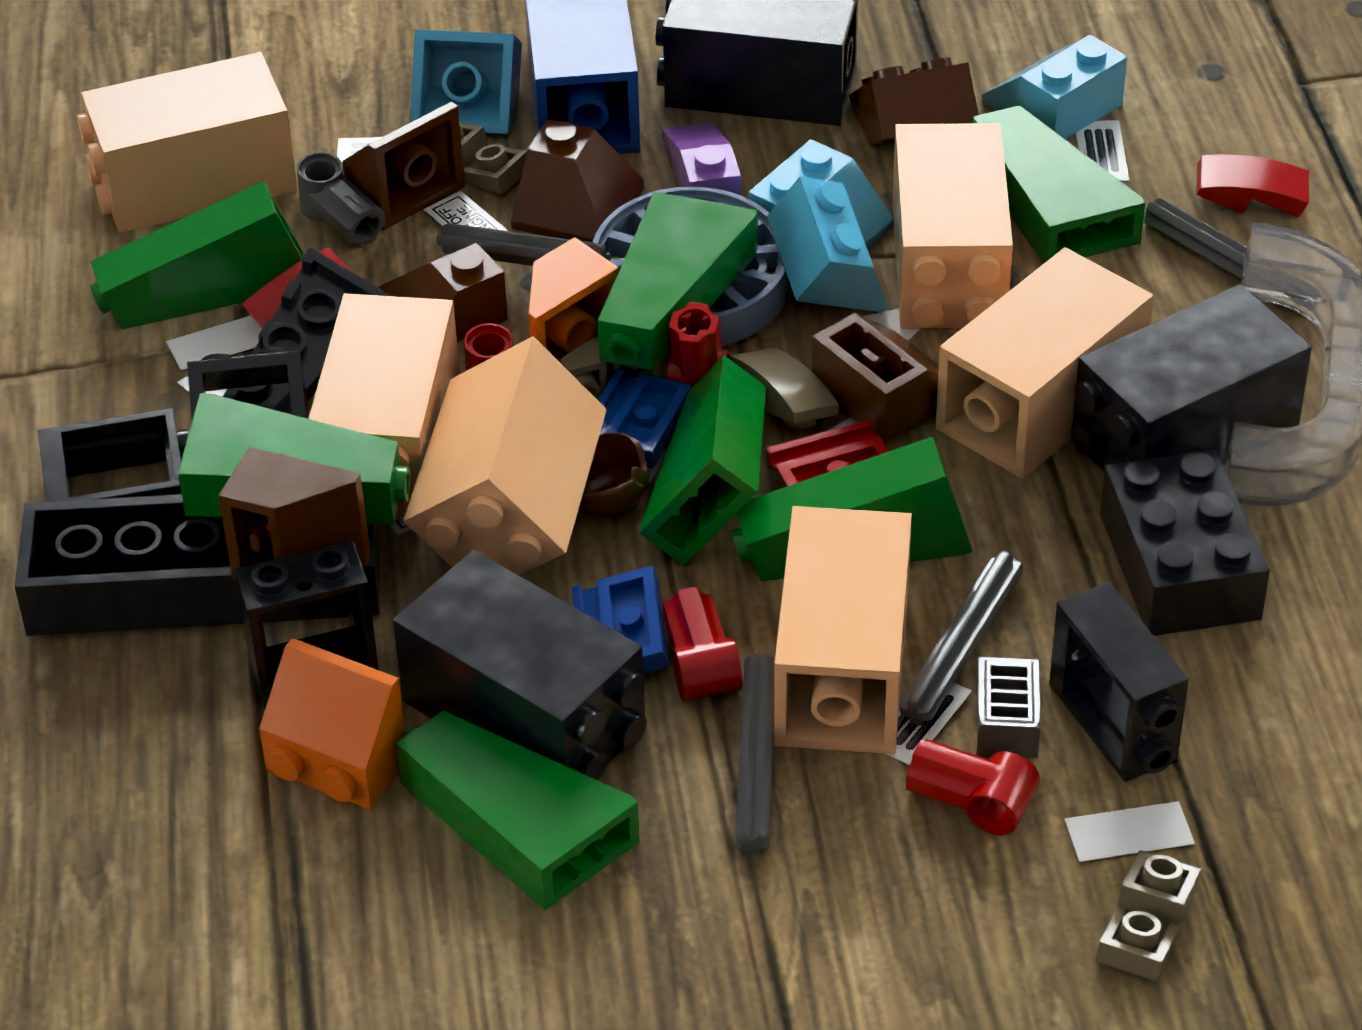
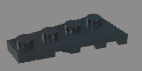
M309 247L302 259V268L295 280L289 281L282 293V303L272 320L267 319L258 335L259 342L251 354L257 355L258 352L267 348H283L288 351L300 350L307 401L316 393L344 293L391 296ZM289 383L227 389L223 395L226 398L291 414Z

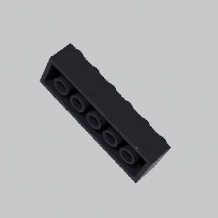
M182 494L24 503L15 591L26 636L243 623L237 582L232 579L222 517L185 516ZM367 524L371 559L363 570L368 581L372 616L380 615L379 524ZM345 594L263 613L261 614L262 622L348 617Z

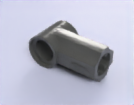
M314 152L301 158L297 164L300 210L303 215L312 220L325 221L349 244L356 243L360 248L375 241L378 232L385 226V212L343 175V163L339 157L327 152Z

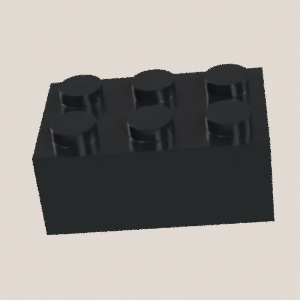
M1217 449L1105 465L1100 515L1141 620L1153 636L1262 620L1270 570Z

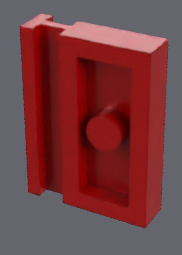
M869 419L766 448V465L769 470L772 469L775 473V481L781 489L889 452L882 438L876 436L873 432V424Z

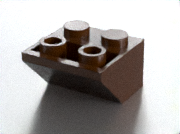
M944 57L921 63V68L911 70L904 74L903 66H894L874 71L872 77L862 79V86L849 94L851 107L871 147L894 143L896 124H973V116H977L979 113L969 63L952 65L951 57Z
M853 313L813 336L812 372L828 388L838 402L839 408L858 423L870 419L873 424V432L876 436H880L884 443L936 413L939 364L896 331Z
M249 447L218 495L233 581H236L235 568L352 540L363 568L368 565L371 559L360 473Z

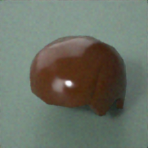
M603 433L599 435L580 502L579 512L589 516H615L633 508L648 488L649 470L645 454L638 440L626 433Z

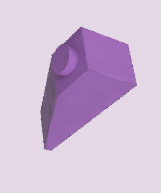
M712 122L662 128V137L677 187H708L741 195V174L731 143Z

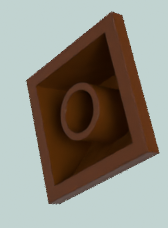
M452 101L368 144L342 161L344 176L385 212V226L381 228L383 231L465 187L458 106Z
M547 119L527 150L512 213L511 228L548 237L570 240L575 237L580 241L593 242L597 230L612 212L640 196L644 189V179L595 129L573 125L565 121Z
M478 243L457 250L378 286L379 289L394 297L453 300L457 342L463 340L466 333L479 324H500L508 320L504 271Z

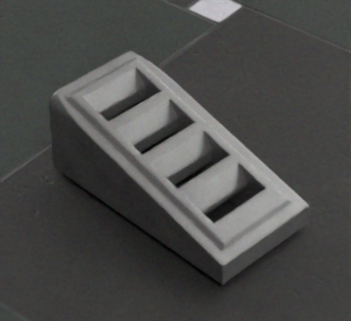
M979 657L976 755L992 756L995 753L1006 751L1016 753L1024 758H1038L1040 740L1039 660ZM991 688L1026 689V691H1024V690L991 689Z

